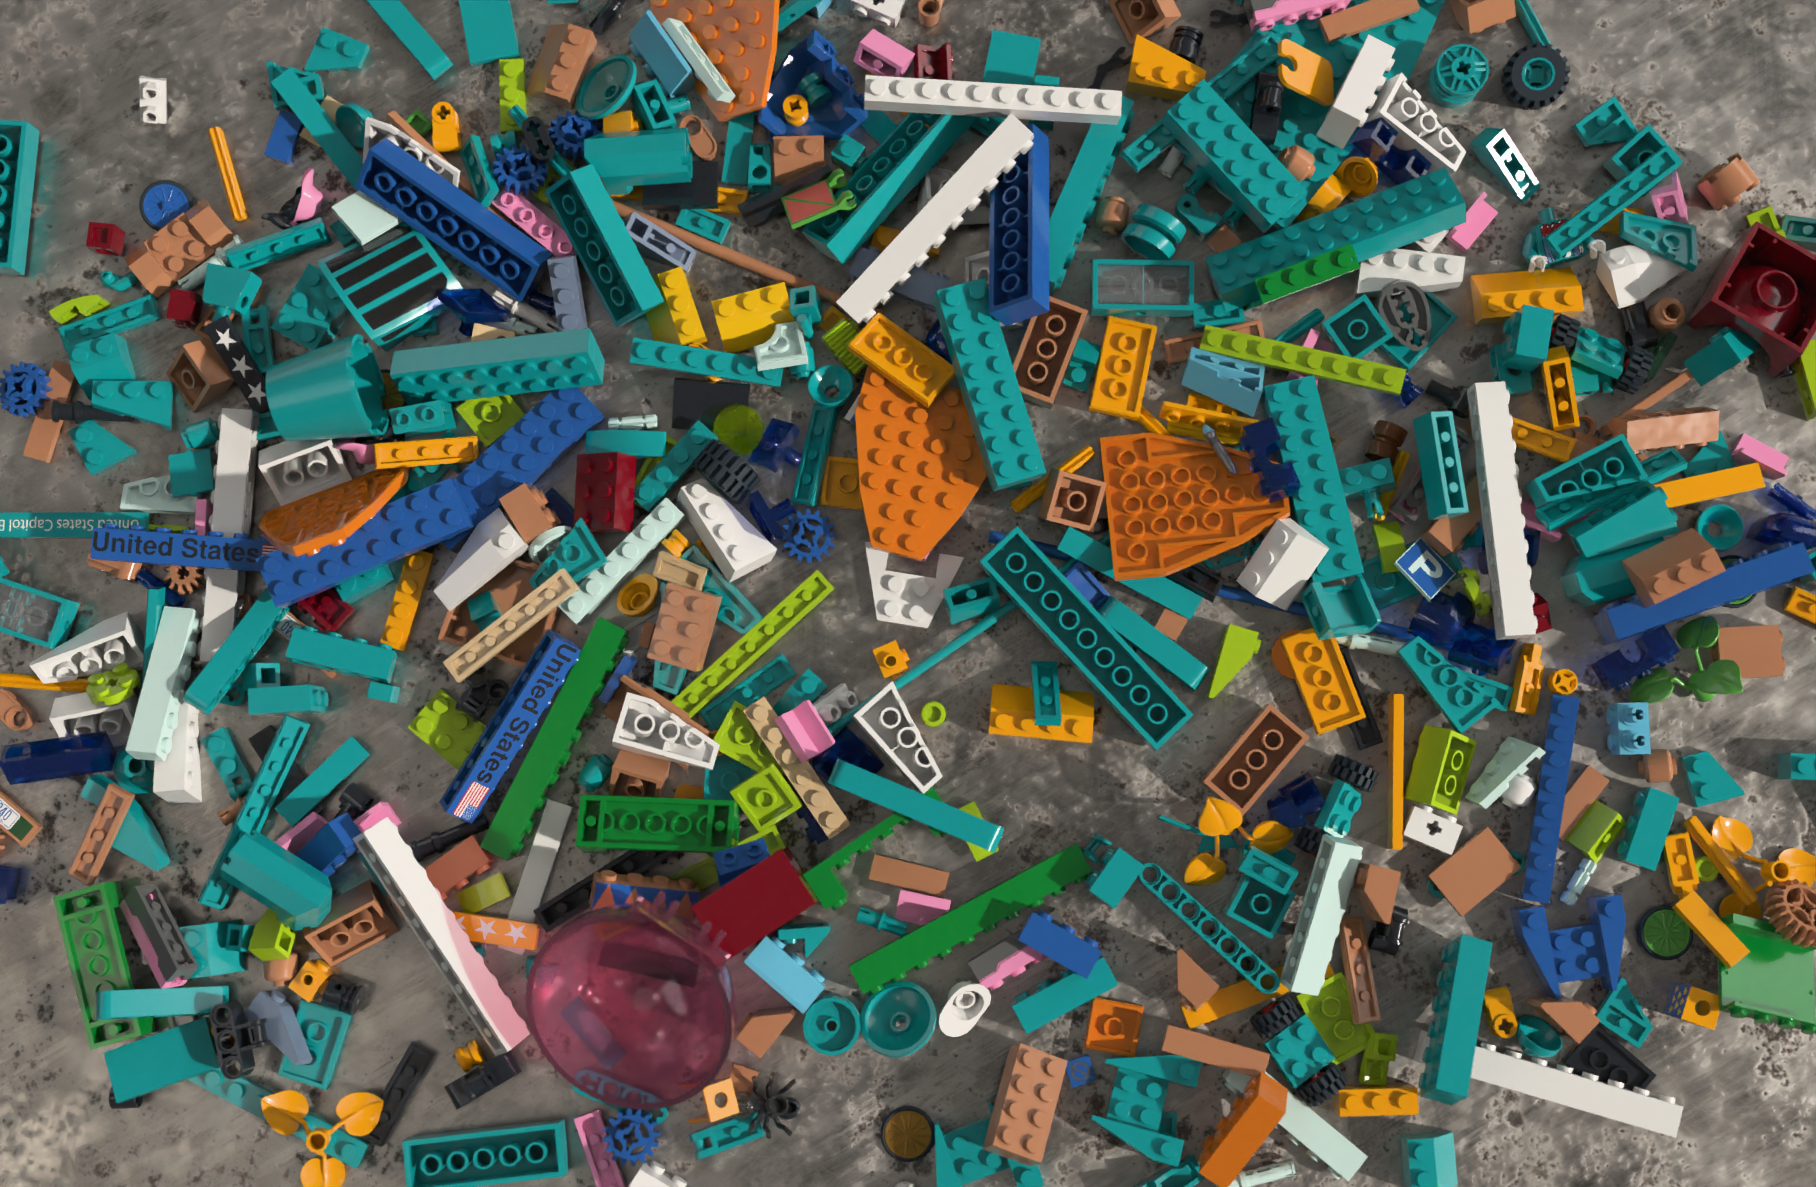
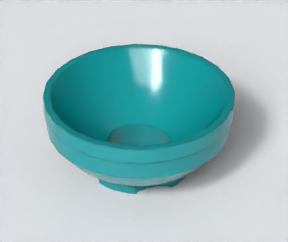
M346 103L339 106L335 115L338 128L352 146L364 148L365 121L367 117L373 118L372 113L355 103Z
M826 365L818 368L813 372L808 381L809 395L817 405L824 408H837L844 405L851 397L854 389V382L850 372L838 365ZM831 388H836L840 391L839 395L835 398H828L825 393Z
M1717 504L1706 508L1699 514L1695 523V530L1716 551H1723L1735 547L1740 542L1744 533V524L1740 514L1735 509L1727 505ZM1711 522L1717 523L1721 528L1718 537L1711 536L1708 532V525Z
M125 748L117 760V773L120 779L132 788L146 789L152 787L154 781V761L140 759L142 761V769L138 773H133L129 768V764L134 757L125 751Z
M1523 1016L1518 1021L1516 1037L1522 1047L1521 1049L1527 1055H1533L1538 1058L1553 1057L1562 1048L1563 1042L1559 1033L1544 1020L1534 1016Z

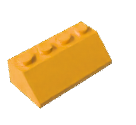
M1571 267L1544 269V272L1534 270L1533 273L1518 271L1470 276L1475 325L1504 323L1523 304L1554 310L1553 319H1556L1560 314L1575 318L1584 311L1581 284Z
M992 684L988 735L1091 744L1094 722V693L1059 690L1061 726H1039L1034 723L1032 687Z

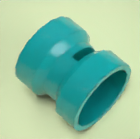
M819 72L809 74L798 84L802 93L807 94V101L813 108L822 105L832 96L830 89L822 84L823 78Z
M515 129L509 130L502 135L499 133L490 134L491 147L495 158L497 153L503 155V148L511 151L512 145H516L517 149H520Z

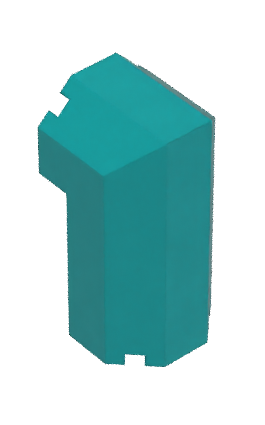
M687 128L602 133L584 139V158L586 164H593L609 195L629 194L633 190V186L691 182L693 177L692 152L689 150L691 143Z
M1660 537L1589 558L1579 555L1569 559L1565 571L1560 576L1566 598L1580 603L1583 607H1589L1637 592L1621 561L1665 541V539Z
M252 830L251 835L246 833L241 837L227 856L231 859L229 865L223 863L220 869L222 879L276 912L277 920L294 931L303 930V927H318L331 911L332 888L329 877L256 830Z

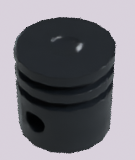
M1184 25L1177 26L1169 51L1195 64L1204 35L1196 28Z
M333 976L324 991L322 1005L337 1011L342 1010L343 1013L348 1012V1015L352 1016L361 1003L365 987L341 977Z

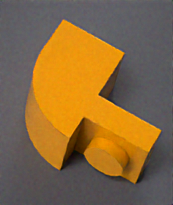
M1332 174L1295 220L1301 222L1338 208L1352 189Z

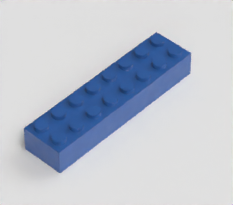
M1033 123L1026 125L1034 134L1033 146L1024 155L1020 153L1014 159L1016 161L1014 167L1007 174L1002 172L996 178L999 182L990 191L989 314L1005 326L1049 312V137Z
M385 138L369 149L355 188L520 303L537 289L548 266L547 260L553 255L551 252L389 139Z
M578 387L552 390L454 479L475 528L478 523L497 508H500L502 512L505 511L499 501L501 497L524 483L529 486L534 485L586 437V431H593L606 419ZM475 528L442 542L450 551L457 554Z
M450 477L384 505L373 518L365 522L346 538L344 543L338 546L331 547L329 544L321 547V550L314 555L305 556L303 554L298 557L276 550L255 560L275 607L285 608L473 529L475 526L455 480Z
M1790 541L1772 550H1764L1753 554L1746 559L1741 558L1732 561L1724 566L1726 571L1646 608L1638 594L1624 600V604L1619 600L1606 605V607L1599 609L1600 614L1593 617L1603 645L1606 646L1766 591L1815 572L1804 543L1793 545V542Z

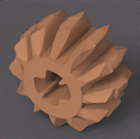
M184 566L163 568L164 571L169 572V575L164 580L171 582L169 588L174 591L178 589L179 594L185 595L187 591L190 594H195L196 587L200 589L205 588L201 582L202 579L205 580L203 574L205 568ZM185 570L189 571L188 576H183Z

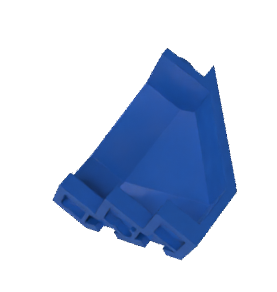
M815 29L786 55L771 80L766 108L752 112L758 117L760 125L764 129L770 130V142H773V137L823 135L824 140H840L844 133L848 135L868 118V110H864V95L860 94L858 96L852 86L855 81L847 67L839 65L834 55L837 51L833 44ZM819 72L823 78L822 84L830 89L832 96L822 105L813 108L807 101V94L802 93L798 84L809 74ZM790 95H800L807 101L809 117L801 126L789 125L784 118L783 102Z

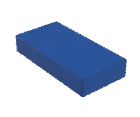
M280 110L264 152L266 158L290 165L300 133L304 128V124L296 114Z
M1076 560L1062 573L1096 611L1111 596L1079 560Z
M631 654L624 655L599 696V700L605 704L613 700L621 684V677L623 675L628 677L636 664L637 658Z

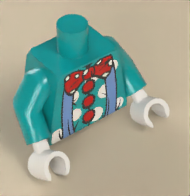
M1549 207L1537 212L1541 224L1534 226L1529 231L1522 249V254L1529 264L1528 271L1533 273L1534 270L1544 272L1545 268L1579 260L1587 254V251H1590V258L1595 259L1597 258V251L1605 254L1606 243L1603 240H1595L1588 236L1560 259H1557L1542 239L1567 221L1569 217L1556 220L1553 208Z

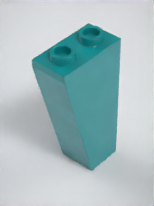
M1646 482L1566 529L1576 550L1586 558L1680 531L1675 522L1678 520L1676 513L1665 502L1668 500L1666 493L1660 486L1655 487L1650 482Z

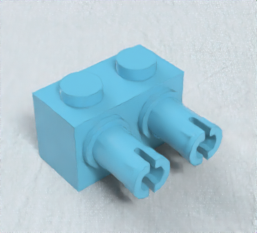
M1648 702L1609 704V709L1606 711V721L1610 724V735L1607 738V745L1609 750H1611V755L1651 754Z

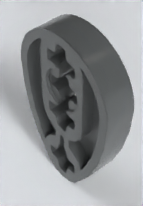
M1396 280L1387 284L1377 297V312L1393 333V337L1401 344L1414 351L1424 349L1428 344L1431 331L1430 309L1424 292L1419 286L1408 280ZM1394 288H1398L1399 291L1403 290L1400 293V297L1404 302L1408 301L1405 305L1406 310L1409 313L1413 312L1408 322L1404 319L1400 320L1403 317V312L1399 308L1395 309L1398 306V301L1395 297H1390L1393 294ZM1411 328H1413V330L1419 336L1422 335V337L1419 338L1420 343L1415 344L1413 341L1410 342V340L1413 339V332Z

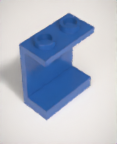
M764 838L713 853L720 888L770 856Z

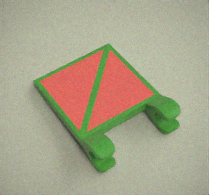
M842 169L834 170L825 180L781 198L792 229L837 210H852L856 207L854 199L846 201L853 197L851 191L846 190L842 192L835 200L831 188L847 186L846 178L837 180L839 177L844 176Z

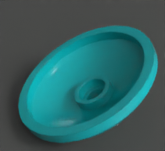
M615 54L596 64L585 76L576 95L577 111L589 120L605 118L617 111L627 101L635 86L637 70L634 61L627 55Z
M906 981L891 982L883 985L884 989L869 996L860 1014V1030L866 1043L875 1052L887 1057H903L916 1052L930 1039L935 1029L937 1014L933 1000L922 987ZM906 1023L904 1028H899L900 1024Z

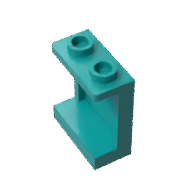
M442 400L389 409L394 434L405 433L406 438L457 429L453 404Z
M1363 577L1357 578L1352 584L1325 588L1322 587L1321 582H1314L1300 595L1318 640L1370 633L1381 622L1379 610L1375 606L1370 589Z
M1245 839L1239 850L1238 870L1286 895L1298 875V870L1291 867L1296 859V854L1286 848H1282L1278 852L1269 855L1252 845L1248 848L1251 840Z

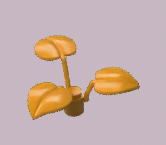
M1208 796L1205 807L1199 817L1198 826L1203 834L1215 836V853L1213 857L1208 853H1201L1189 862L1184 872L1185 884L1206 886L1214 884L1224 877L1227 867L1223 860L1218 859L1220 856L1219 835L1221 834L1229 835L1237 828L1247 840H1251L1248 848L1252 845L1270 855L1278 852L1289 843L1293 836V831L1280 822L1265 821L1258 824L1253 829L1252 835H1250L1241 826L1242 814L1238 808L1226 801Z
M1718 816L1715 819L1711 828V836L1731 862L1736 861L1741 856L1746 860L1762 865L1760 874L1765 882L1753 889L1755 893L1768 886H1772L1773 882H1781L1788 879L1791 881L1797 879L1800 883L1806 881L1808 887H1811L1816 881L1815 856L1796 848L1783 850L1779 853L1777 861L1768 862L1767 859L1747 855L1745 852L1751 848L1753 843L1751 830L1743 822L1723 816ZM1737 894L1726 896L1720 904V918L1735 913L1761 920V906L1757 902L1746 906Z
M284 1090L261 1099L262 1112L272 1129L283 1135H292L298 1130L299 1125L302 1124L305 1135L308 1136L306 1139L307 1148L322 1157V1159L312 1158L302 1167L300 1178L303 1187L342 1186L346 1175L343 1162L334 1157L327 1159V1155L323 1151L331 1140V1134L343 1124L346 1131L353 1136L369 1134L378 1124L384 1104L379 1096L372 1093L355 1092L348 1094L336 1106V1113L342 1120L329 1130L324 1127L310 1130L307 1122L303 1119L309 1111V1105L305 1096L300 1092Z

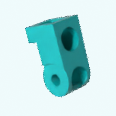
M750 144L748 170L750 193H762L772 188L771 144Z
M1184 194L1177 200L1175 215L1202 242L1220 226L1223 218L1217 212L1210 216L1198 205V200L1195 196Z

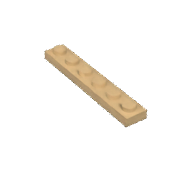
M565 568L560 569L442 663L457 683L462 682L580 588Z
M762 697L744 709L743 713L828 839L830 840L849 827L851 824L808 761L801 763L776 724L775 719L778 716L766 698Z

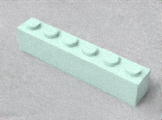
M666 497L606 557L609 562L589 574L578 585L580 589L558 607L575 624L581 626L662 544L661 541L667 539L671 535V531L674 528L677 529L687 517Z
M164 606L125 750L135 759L165 762L167 753L171 751V738L173 730L178 725L179 707L184 702L185 684L191 675L190 665L192 657L196 655L198 634L202 632L200 630L201 616L194 609Z
M1323 834L1280 978V983L1292 992L1318 996L1324 984V975L1327 965L1332 958V949L1335 939L1339 934L1343 913L1347 908L1349 892L1354 885L1356 869L1362 858L1363 847L1350 839Z
M1228 1069L1222 1074L1227 1080L1224 1085L1236 1095L1239 1091L1243 1094L1246 1092L1244 1091L1245 1086L1252 1078V1076ZM1265 1072L1266 1075H1268L1269 1077H1271L1272 1079H1274V1078H1273L1272 1076H1270L1267 1072ZM1288 1091L1286 1113L1275 1128H1278L1280 1125L1288 1131L1285 1136L1297 1146L1302 1142L1309 1149L1306 1153L1317 1163L1321 1159L1329 1166L1326 1170L1339 1180L1342 1176L1349 1181L1368 1156Z

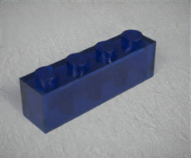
M102 731L5 745L0 757V767L9 784L14 785L112 771L117 752L107 732Z

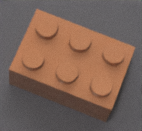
M667 583L647 658L695 672L701 671L722 596L677 583Z

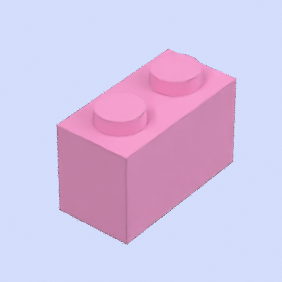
M872 29L860 41L853 62L876 76L904 77L909 71L915 53Z

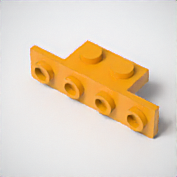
M1190 392L1186 405L1163 401L1158 417L1169 422L1186 423L1198 428L1207 424L1218 432L1240 434L1246 438H1258L1263 426V421L1237 416L1238 410L1208 396Z

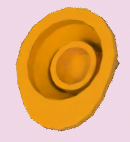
M1349 157L1335 171V176L1352 189L1348 196H1368L1375 190L1379 181L1377 166L1368 157Z
M645 573L629 581L617 596L616 605L618 610L629 617H644L653 610L658 591L656 577Z

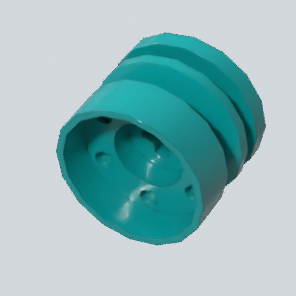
M1467 44L1453 45L1443 51L1427 76L1426 86L1428 94L1433 101L1444 108L1450 109L1461 108L1470 103L1488 79L1489 66L1486 57L1479 49Z

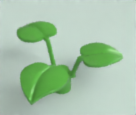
M1712 616L1696 618L1684 624L1677 633V642L1682 648H1693V654L1699 672L1690 675L1688 684L1675 676L1669 677V672L1665 668H1653L1642 673L1635 680L1630 691V702H1660L1672 693L1674 689L1672 682L1683 687L1686 692L1692 691L1699 702H1707L1715 694L1742 693L1741 671L1736 662L1728 659L1717 660L1711 663L1707 670L1703 669L1698 648L1711 647L1717 641L1720 629L1716 619Z

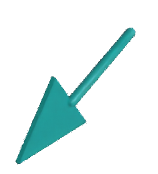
M1162 815L1158 816V819L1203 836L1197 852L1215 850V836L1205 835L1200 829ZM1219 835L1220 849L1239 847L1229 835Z

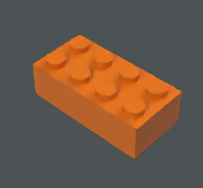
M1262 1071L1256 1079L1252 1077L1248 1081L1244 1089L1246 1091L1241 1098L1238 1096L1235 1098L1230 1106L1231 1112L1227 1117L1222 1116L1215 1126V1133L1212 1136L1207 1135L1200 1148L1203 1151L1198 1158V1161H1200L1199 1173L1219 1187L1230 1186L1286 1113L1288 1089Z

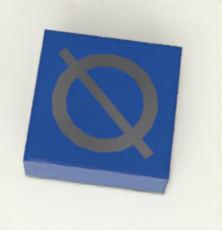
M1088 1054L1068 1060L1066 1071L1072 1088L1097 1080Z

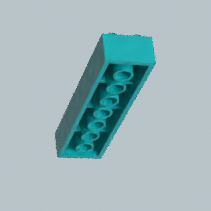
M1122 96L1121 117L1117 125L1091 124L1050 217V295L1053 294L1055 288L1060 290L1067 271L1064 267H1070L1077 248L1074 244H1080L1087 224L1084 221L1089 223L1097 202L1094 199L1099 200L1104 189L1106 178L1103 177H1109L1116 159L1115 155H1119L1126 133L1129 132L1136 113V111L1132 110L1134 101Z
M909 112L847 180V186L840 188L834 194L836 200L842 192L846 190L851 191L853 197L846 201L854 199L856 207L852 210H837L811 221L801 232L818 251L844 265L847 260L852 258L854 252L870 238L874 230L887 219V216L894 208L902 203L904 197L920 183L924 175L937 164V161L944 153L952 148L954 142L970 128V125L977 117Z
M981 278L937 290L932 297V301L992 492L1041 478L1046 473L999 321L989 314V289L986 279Z
M585 328L394 351L390 376L409 406L436 400L452 402L603 384L605 360L591 329Z
M1314 375L1264 386L1261 400L1267 424L1270 428L1277 463L1284 465L1291 519L1329 548L1308 579V586L1314 582L1324 584L1364 573Z

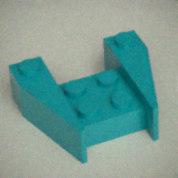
M1179 1055L1104 1060L1103 1065L1117 1068L1105 1118L1092 1115L1090 1120L1147 1159L1178 1167L1184 1140L1159 1134V1124L1169 1083L1191 1089L1196 1088L1202 1062Z
M990 1099L987 1100V1104L992 1115L994 1103ZM991 1115L945 1132L941 1128L939 1119L935 1120L937 1187H963L965 1184L1008 1168L1012 1170L1017 1187H1042L1045 1184L1038 1164L1027 1166L982 1149Z

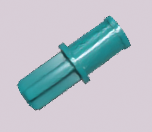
M863 906L860 907L856 917V922L872 926L878 932L883 930L900 937L906 934L908 928L906 922L886 916V912H875Z

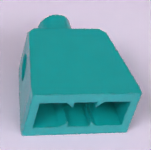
M208 263L202 300L203 303L215 310L212 322L225 315H228L229 318L231 314L245 316L261 286L262 279L251 271Z

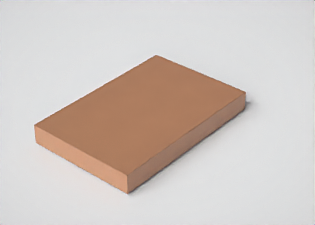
M1485 827L1426 876L1458 915L1463 916L1522 867L1489 827Z

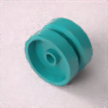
M1139 204L1132 216L1134 223H1129L1122 233L1121 238L1123 242L1136 253L1149 260H1171L1176 250L1173 245L1180 244L1187 231L1185 226L1177 218L1158 207L1149 204Z
M837 994L824 995L815 1000L807 1010L803 1022L804 1037L808 1044L818 1053L828 1056L839 1055L851 1049L858 1039L861 1028L860 1013L855 1004L847 997ZM835 1021L837 1027H834L833 1030H830L828 1028V1022Z

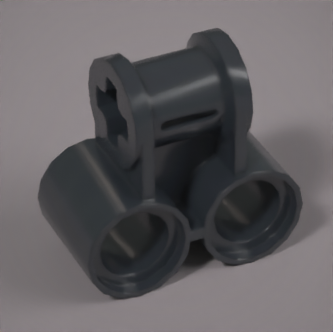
M481 666L465 679L468 690L460 697L455 709L457 711L462 710L471 716L475 723H478L490 705L500 706L509 692L508 685L501 679H494L489 682L488 674ZM480 674L484 677L481 683L473 684L470 682L473 675ZM496 688H501L505 691L504 695L500 698L492 697L491 693Z
M1394 905L1390 924L1375 921L1376 924L1371 930L1368 939V948L1395 956L1399 946H1403L1404 943L1402 936L1405 926L1409 924V920H1407L1408 910Z

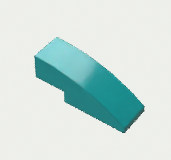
M642 430L586 431L585 454L621 452L636 456V459L665 458L667 432Z
M1192 1154L1181 1159L1178 1167L1168 1166L1133 1187H1193L1206 1177L1199 1173L1200 1166Z

